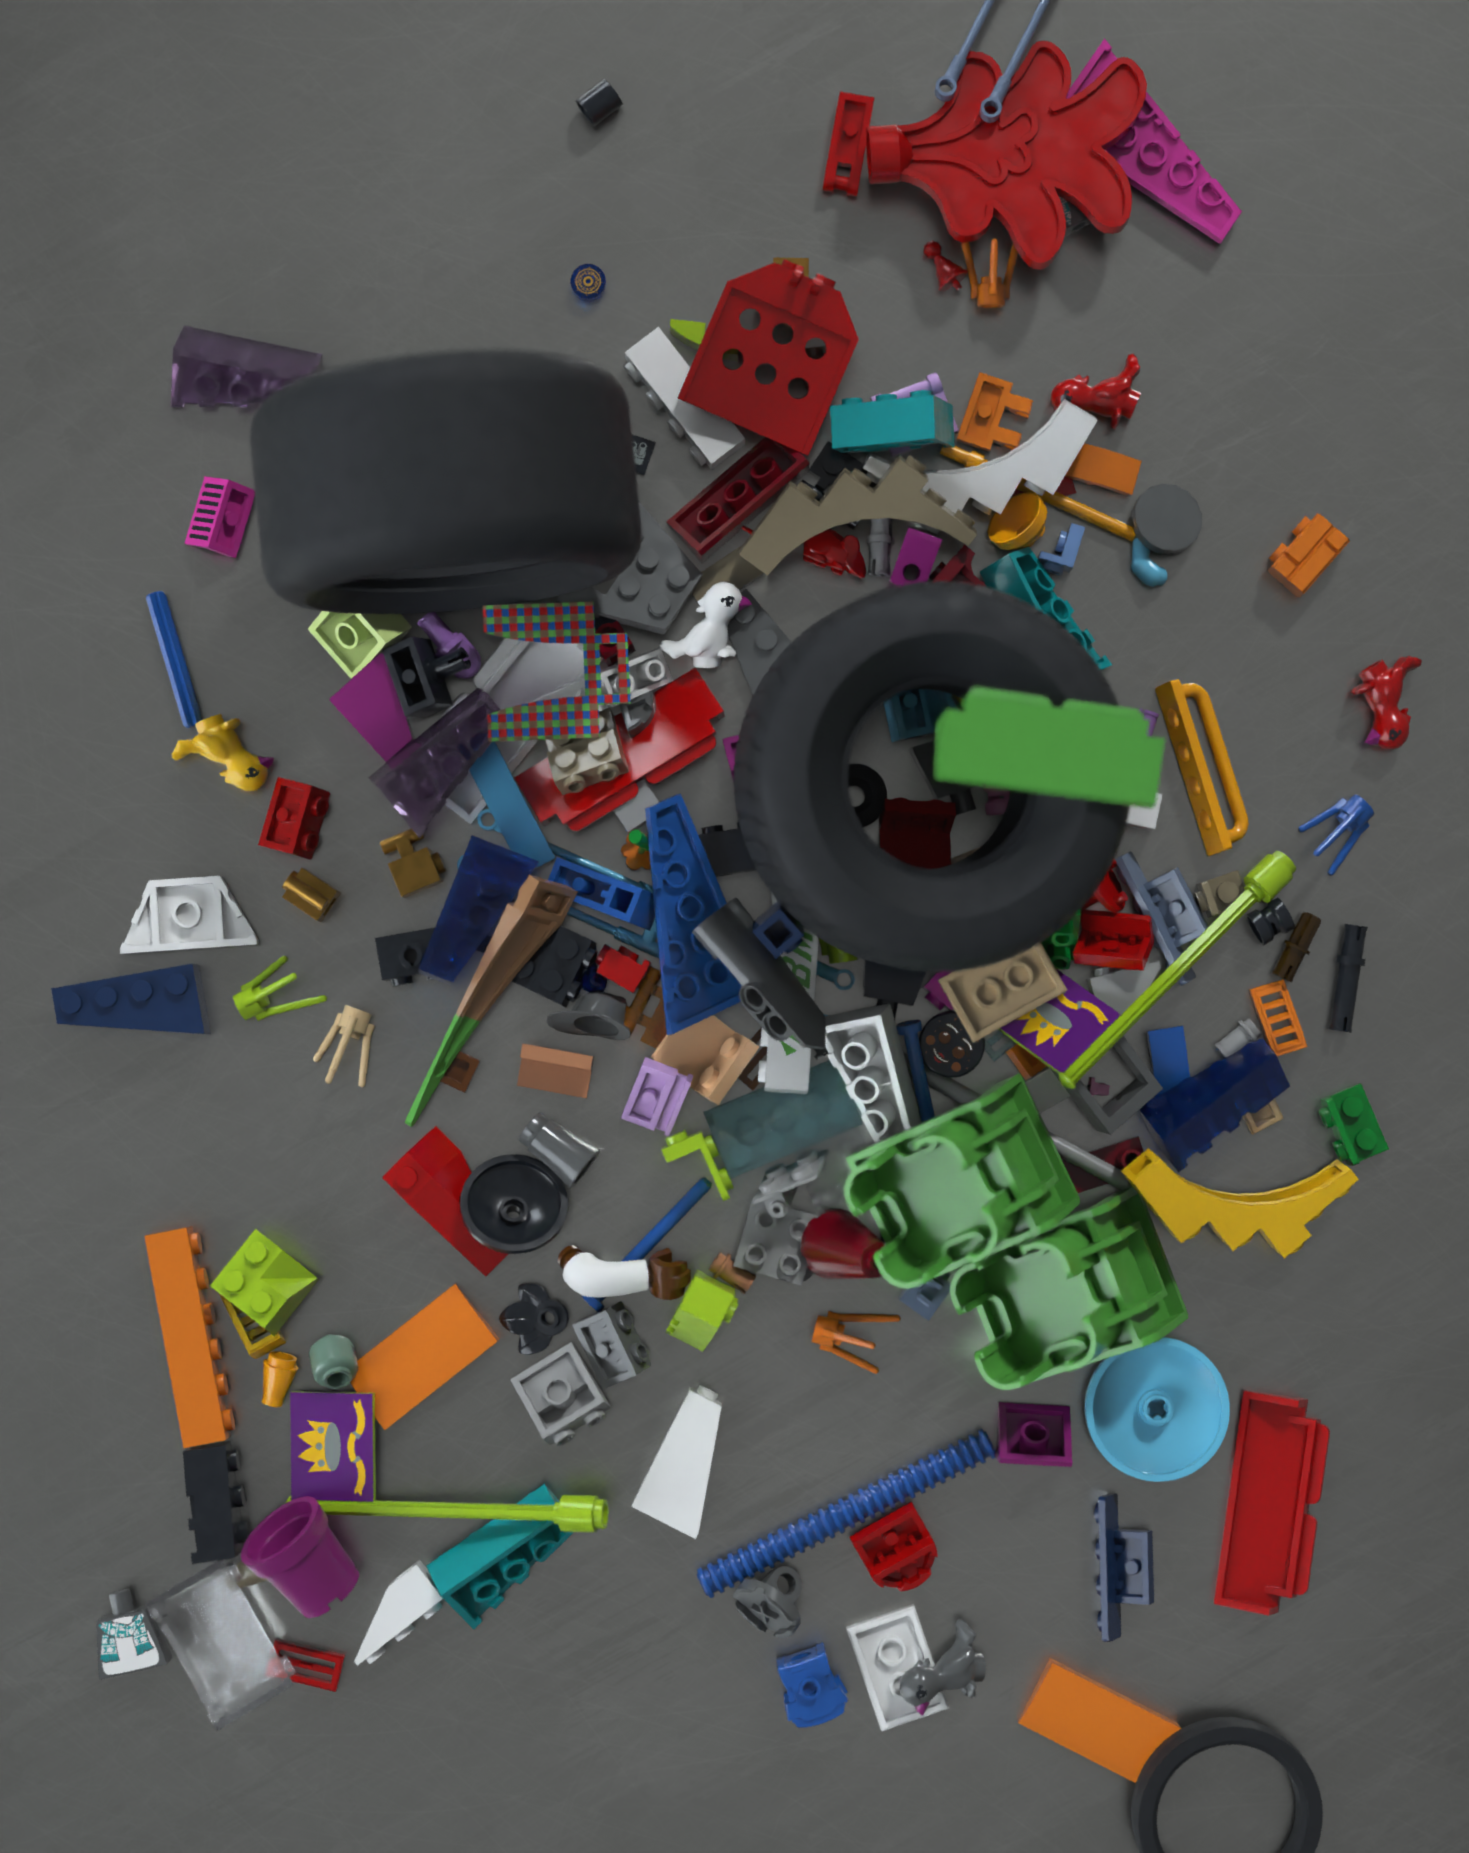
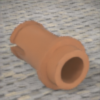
M720 1252L708 1269L713 1273L712 1277L715 1279L720 1277L739 1290L740 1293L745 1294L754 1282L756 1275L745 1269L734 1267V1261L730 1259L731 1255L728 1253L725 1256Z

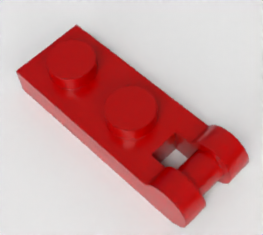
M840 91L822 191L833 192V189L847 191V195L857 197L866 149V128L870 126L875 97ZM837 166L851 168L850 177L836 175Z

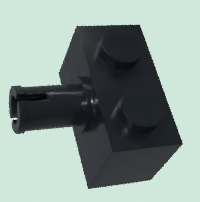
M412 636L382 650L404 715L407 717L426 718L453 706L445 678L471 667L470 660L463 661V659L469 657L464 648L459 647L455 651L437 658L430 639Z
M447 926L375 938L382 980H391L392 987L413 983L412 976L426 974L427 980L448 977L447 970L455 969Z

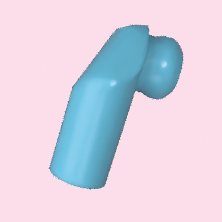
M1134 538L1132 541V572L1145 585L1151 587L1164 585L1168 578L1166 569L1159 567L1149 558L1150 549L1145 547L1138 538Z

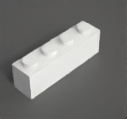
M659 327L625 352V358L628 362L624 365L626 371L636 383L642 380L649 389L645 393L647 398L657 410H660L662 407L671 417L667 423L679 438L685 435L692 444L689 451L700 466L706 463L713 470L745 445V437L733 422L677 398L690 367Z

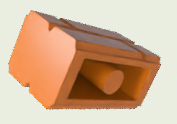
M1318 513L1311 520L1305 516L1292 530L1296 538L1287 547L1282 542L1268 558L1273 562L1267 570L1268 573L1298 598L1310 588L1350 542L1348 537Z

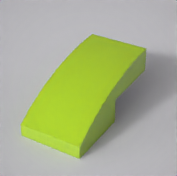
M670 319V334L687 346L698 350L706 332V323ZM727 350L723 354L722 359L738 362L739 350Z

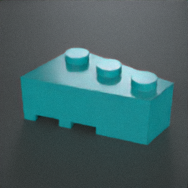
M928 390L910 392L909 398L897 399L896 394L877 395L876 401L863 402V398H845L841 400L842 405L830 406L832 449L841 453L888 451V448L910 446V450L921 449V445L936 443L943 444L944 448L955 447L953 405L932 395L931 391Z

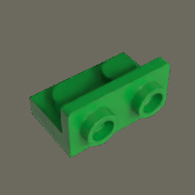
M1361 1083L1320 1099L1323 1108L1318 1109L1319 1115L1326 1129L1332 1128L1337 1141L1332 1142L1341 1162L1346 1161L1347 1165L1355 1166L1360 1164L1362 1160L1389 1150Z

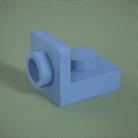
M1071 523L1067 532L1061 530L1055 547V551L1061 553L1060 556L1040 551L1037 558L1048 573L1063 575V571L1070 573L1075 563L1085 527Z

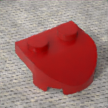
M912 1501L849 1537L868 1569L871 1578L882 1588L887 1586L898 1588L899 1591H908L918 1587L931 1576V1567L935 1557H938L936 1545Z

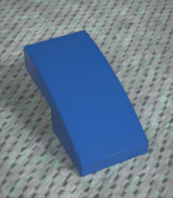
M1183 1026L1146 1031L1152 1065L1150 1066L1151 1073L1163 1088L1155 1095L1156 1102L1192 1096Z

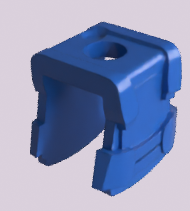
M823 1642L816 1644L815 1647L776 1658L780 1678L787 1689V1692H784L783 1695L788 1721L792 1720L798 1728H805L823 1724L844 1713L845 1702H848L845 1694L848 1691L840 1677L833 1675L829 1667L828 1656Z

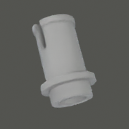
M1249 1018L1244 1022L1240 1020L1238 1022L1239 1026L1215 1044L1216 1048L1228 1062L1232 1061L1236 1055L1252 1042L1255 1044L1259 1042L1258 1038L1262 1033Z

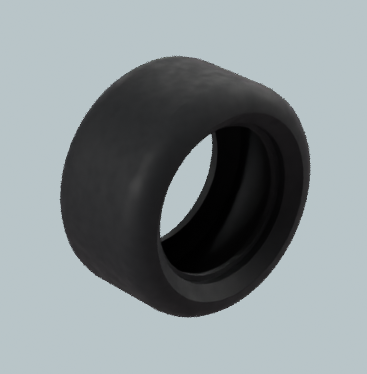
M528 350L447 351L371 360L325 370L295 380L281 387L264 400L252 419L250 446L262 567L268 584L276 594L296 606L335 613L410 614L483 608L485 605L515 604L575 592L607 582L627 569L633 563L640 550L642 527L628 399L624 388L612 373L588 360L564 354Z

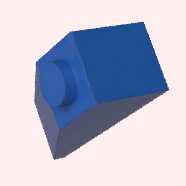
M556 858L548 880L567 885L576 890L578 893L573 902L650 931L655 919L653 893L567 860Z

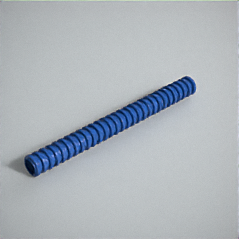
M981 1428L978 1430L979 1434L973 1436L971 1433L968 1435L969 1439L963 1441L961 1438L958 1440L959 1444L953 1446L951 1443L948 1445L949 1449L943 1451L941 1448L938 1450L939 1454L933 1456L931 1453L928 1455L929 1459L923 1461L921 1458L918 1460L919 1464L915 1466L910 1463L908 1464L909 1469L903 1471L900 1468L898 1469V1474L893 1476L890 1473L888 1474V1479L883 1481L880 1478L878 1479V1484L873 1485L870 1483L868 1484V1489L863 1490L860 1488L858 1489V1494L853 1495L850 1493L848 1494V1499L843 1500L840 1498L838 1499V1504L833 1505L830 1503L828 1504V1509L823 1510L820 1508L816 1515L809 1513L807 1519L799 1518L797 1524L789 1523L787 1524V1529L779 1528L777 1529V1534L769 1533L767 1534V1539L759 1538L757 1539V1544L749 1543L747 1544V1549L739 1548L737 1549V1554L729 1553L727 1554L728 1558L725 1560L721 1557L718 1558L717 1564L713 1565L710 1562L707 1564L708 1568L704 1570L701 1567L698 1568L697 1577L705 1594L713 1598L715 1597V1592L723 1593L725 1592V1587L733 1588L735 1587V1582L739 1581L742 1583L745 1577L749 1576L752 1579L755 1577L756 1572L759 1571L762 1574L765 1572L766 1567L769 1566L772 1569L775 1567L776 1562L779 1561L782 1564L785 1562L786 1557L789 1556L792 1559L795 1557L796 1552L800 1551L802 1554L805 1552L806 1547L810 1546L812 1549L815 1547L816 1542L820 1541L822 1544L825 1542L826 1537L830 1536L832 1539L838 1531L843 1534L846 1532L845 1528L850 1526L853 1529L856 1527L855 1523L860 1521L863 1524L866 1522L865 1518L870 1516L873 1519L876 1517L875 1513L880 1511L883 1514L886 1512L885 1508L890 1506L893 1509L896 1507L895 1503L900 1501L903 1504L906 1502L905 1498L910 1496L913 1499L916 1497L915 1493L920 1491L923 1494L926 1492L925 1488L929 1486L931 1489L936 1488L935 1483L939 1481L941 1484L946 1483V1478L951 1477V1479L956 1478V1473L961 1472V1474L966 1473V1468L971 1467V1469L976 1468V1463L981 1462V1464L986 1463V1458H996V1451L988 1434Z

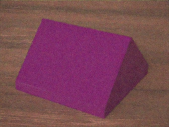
M999 1402L996 1459L998 1462L1072 1467L1070 1406Z

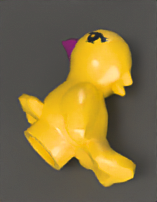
M222 714L214 715L195 723L199 734L192 739L179 740L172 752V758L176 761L188 754H200L211 761L226 764L227 770H223L220 776L226 777V783L232 784L244 791H255L262 787L268 777V769L273 765L274 757L257 756L245 750L238 734L234 730L241 724L239 718H233L225 722Z

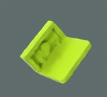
M683 1130L665 1139L667 1145L663 1146L661 1150L667 1163L701 1149L723 1201L730 1199L728 1191L734 1188L726 1168L718 1169L714 1157L719 1156V1152L711 1134L704 1137L702 1130L688 1135L686 1130Z

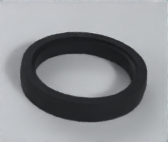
M1217 1717L1190 1724L1173 1733L1155 1749L1143 1766L1136 1781L1131 1804V1820L1137 1847L1140 1853H1164L1158 1836L1157 1811L1163 1790L1175 1771L1194 1755L1213 1747L1243 1745L1256 1748L1269 1754L1283 1765L1291 1779L1295 1792V1821L1290 1837L1280 1853H1315L1318 1846L1323 1823V1808L1320 1790L1314 1774L1305 1758L1290 1741L1258 1722L1237 1717Z

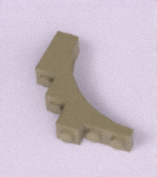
M899 454L874 488L869 486L872 480L856 468L852 472L844 468L820 501L815 499L817 493L801 481L796 485L790 481L742 545L739 555L768 576L787 554L809 538L834 526L858 520L892 518L919 522L944 531L968 546L977 536V531L972 527L975 521L960 509L956 513L952 512L944 506L947 500L932 488H929L927 492L922 489L928 482V475L924 473L927 467L911 455L905 459Z

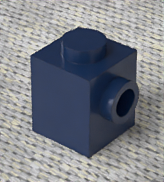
M777 901L753 921L752 932L772 955L778 958L782 953L786 952L788 954L803 941L802 937L804 936V926L794 919Z

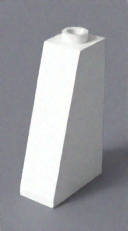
M699 1385L697 1390L692 1387L689 1388L631 1507L696 1539L700 1529L722 1403L716 1400L718 1394Z

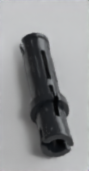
M1345 924L1341 955H1337L1336 962L1339 963L1329 1029L1352 1033L1351 1028L1361 966H1365L1366 959H1362L1368 927Z

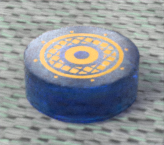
M583 264L577 267L571 276L572 291L576 297L583 301L597 300L606 289V278L603 271L593 264Z

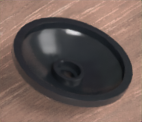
M503 1155L482 1163L469 1175L461 1192L460 1210L467 1230L479 1243L497 1252L522 1254L545 1246L557 1236L566 1220L568 1197L562 1180L542 1161L525 1155ZM516 1212L519 1214V1217L510 1218L507 1214Z

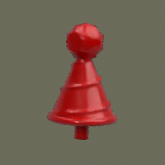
M933 240L927 242L924 245L923 253L927 258L934 259L939 291L944 292L952 286L956 291H959L962 288L959 282L967 276L969 271L942 256V247L939 242Z

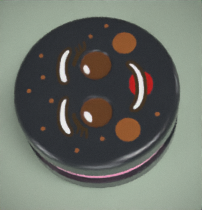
M954 1010L938 1013L929 1019L919 1037L924 1064L932 1072L943 1077L956 1078L970 1073L978 1066L984 1054L985 1038L983 1037L972 1043Z

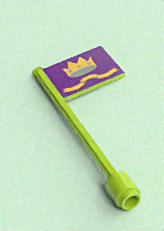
M1280 851L1267 854L1243 878L1246 885L1244 887L1245 891L1122 1015L1056 969L1067 991L998 1030L1058 1073L1059 1080L1064 1087L1068 1089L1076 1088V1083L1256 902L1263 901L1269 903L1293 879L1292 874L1296 871L1295 864L1287 855Z
M290 1392L291 1496L287 1498L286 1503L299 1497H314L326 1515L554 1521V1524H559L562 1532L596 1533L598 1529H606L609 1516L608 1502L605 1499H599L598 1496L562 1495L560 1502H555L554 1505L376 1500L375 1393Z

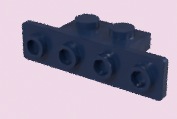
M1117 1493L1100 1496L1094 1512L1095 1520L1099 1524V1538L1096 1542L1095 1552L1097 1559L1100 1560V1574L1097 1577L1096 1589L1098 1595L1101 1596V1610L1098 1613L1097 1626L1099 1631L1102 1632L1103 1642H1111L1121 1637V1603L1142 1605L1154 1603L1152 1530L1119 1529Z

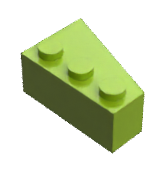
M697 1269L665 1333L703 1352L719 1329L722 1321L729 1324L738 1306V1299L735 1298V1288Z

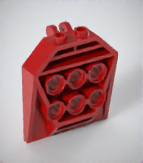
M783 259L781 265L774 262L727 281L677 398L808 456L859 339L841 292L833 289L836 282L818 273L813 279L804 276L803 266ZM750 308L755 309L760 315L759 325L752 330L743 328L739 320L741 313ZM781 323L788 324L793 331L792 339L786 344H778L772 335L775 326ZM812 338H820L825 343V352L820 358H810L806 354V343ZM729 349H737L743 355V363L737 369H728L723 364V354ZM763 363L771 364L776 371L774 380L767 384L760 383L755 377L757 367ZM794 378H803L808 383V391L802 398H794L788 392V385Z

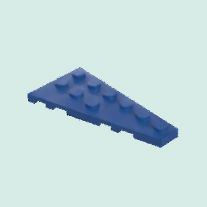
M676 794L645 808L667 1035L681 1031L741 1002L739 990L742 987L719 958L715 960L692 933L697 926L727 902L681 794Z

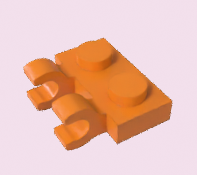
M979 372L956 441L987 452L991 451L993 442L1009 450L1015 449L1019 446L1022 434L999 427L1004 410H1008L1017 416L1028 418L1033 406V400L1011 394L1012 382Z

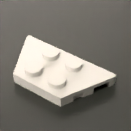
M222 876L149 880L143 892L141 904L136 909L132 918V925L127 937L121 944L120 954L259 945V939Z

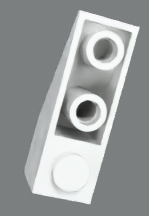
M420 1559L389 1584L354 1660L357 1666L365 1659L369 1664L374 1662L386 1652L383 1645L395 1638L399 1642L415 1629L411 1623L422 1615L427 1620L443 1607L440 1602L443 1598L440 1596L428 1569Z

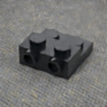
M560 925L517 973L512 982L567 1007L569 1001L574 1002L581 991L582 983L579 980L584 970H589L595 962L598 951L594 949L597 943Z

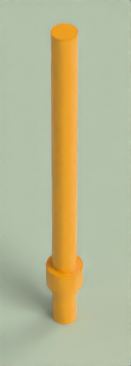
M943 445L939 453L965 465L964 468L977 466L989 461L984 459L985 455L972 449L969 452L956 445L953 448H944ZM1022 478L1016 489L1022 492H1034L1024 486L1026 479ZM1047 491L1042 496L1038 494L1044 502L1132 542L1136 535L1134 527L1056 491L1054 495Z

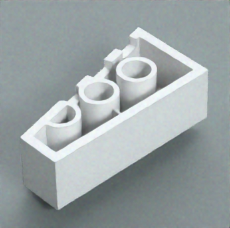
M890 1003L825 1016V1047L829 1053L827 1056L833 1067H837L846 1084L845 1089L851 1100L854 1099L862 1113L861 1118L874 1142L877 1143L922 1123Z

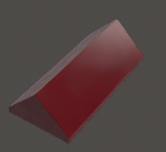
M764 437L666 522L697 559L703 563L741 531L742 526L748 525L776 501L790 481L797 483L809 472L810 463L798 451Z

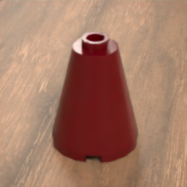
M829 1208L824 1210L825 1213L818 1218L814 1217L808 1223L802 1235L801 1252L802 1256L806 1258L809 1265L807 1267L811 1272L824 1279H870L882 1276L875 1263L874 1253L885 1244L850 1211Z

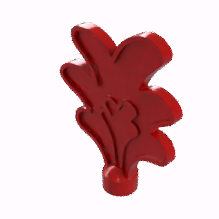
M1038 41L1032 45L1021 66L1012 76V84L1001 104L1002 110L999 119L993 123H988L981 119L979 111L981 103L990 96L998 78L1002 76L1001 69L997 62L983 52L969 51L966 57L967 63L956 83L957 89L954 98L945 102L935 114L913 124L867 126L866 156L870 185L899 183L901 181L921 188L937 203L948 233L953 239L961 243L976 241L985 235L994 215L1008 231L1016 250L1026 264L1033 269L1041 270L1048 267L1055 260L1065 237L1066 219L1059 197L1076 206L1095 228L1103 233H1119L1127 225L1132 208L1130 183L1118 161L1105 150L1121 140L1135 124L1146 98L1147 82L1142 69L1134 60L1121 57L1116 59L1089 86L1074 96L1067 98L1072 78L1067 57L1052 42ZM992 106L985 107V111L989 114L997 112Z

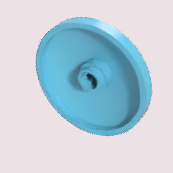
M1163 1337L1150 1345L1103 1359L1095 1369L1087 1387L1085 1419L1093 1443L1103 1457L1115 1468L1137 1479L1164 1482L1192 1474L1214 1456L1224 1440L1228 1428L1230 1403L1227 1388L1221 1374L1211 1360L1202 1352L1178 1339Z

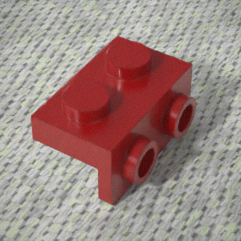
M1082 910V931L1073 951L1074 964L1144 971L1154 945L1150 916Z

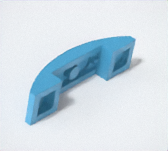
M488 734L459 748L476 785L524 875L554 860L556 857L537 824L496 742H488Z

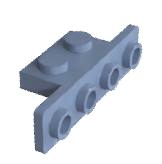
M1130 851L1116 859L1118 864L1117 873L1121 881L1128 885L1134 895L1133 904L1139 915L1151 917L1154 945L1157 948H1161L1167 959L1166 968H1168L1184 952L1181 945L1199 937L1209 926L1178 867L1147 882L1135 856ZM1192 967L1178 980L1180 986L1196 978Z

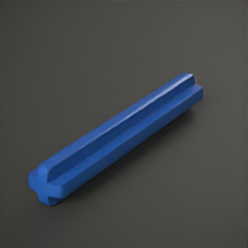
M156 591L148 594L146 601L182 723L186 728L195 727V723L203 719L166 594L163 591Z

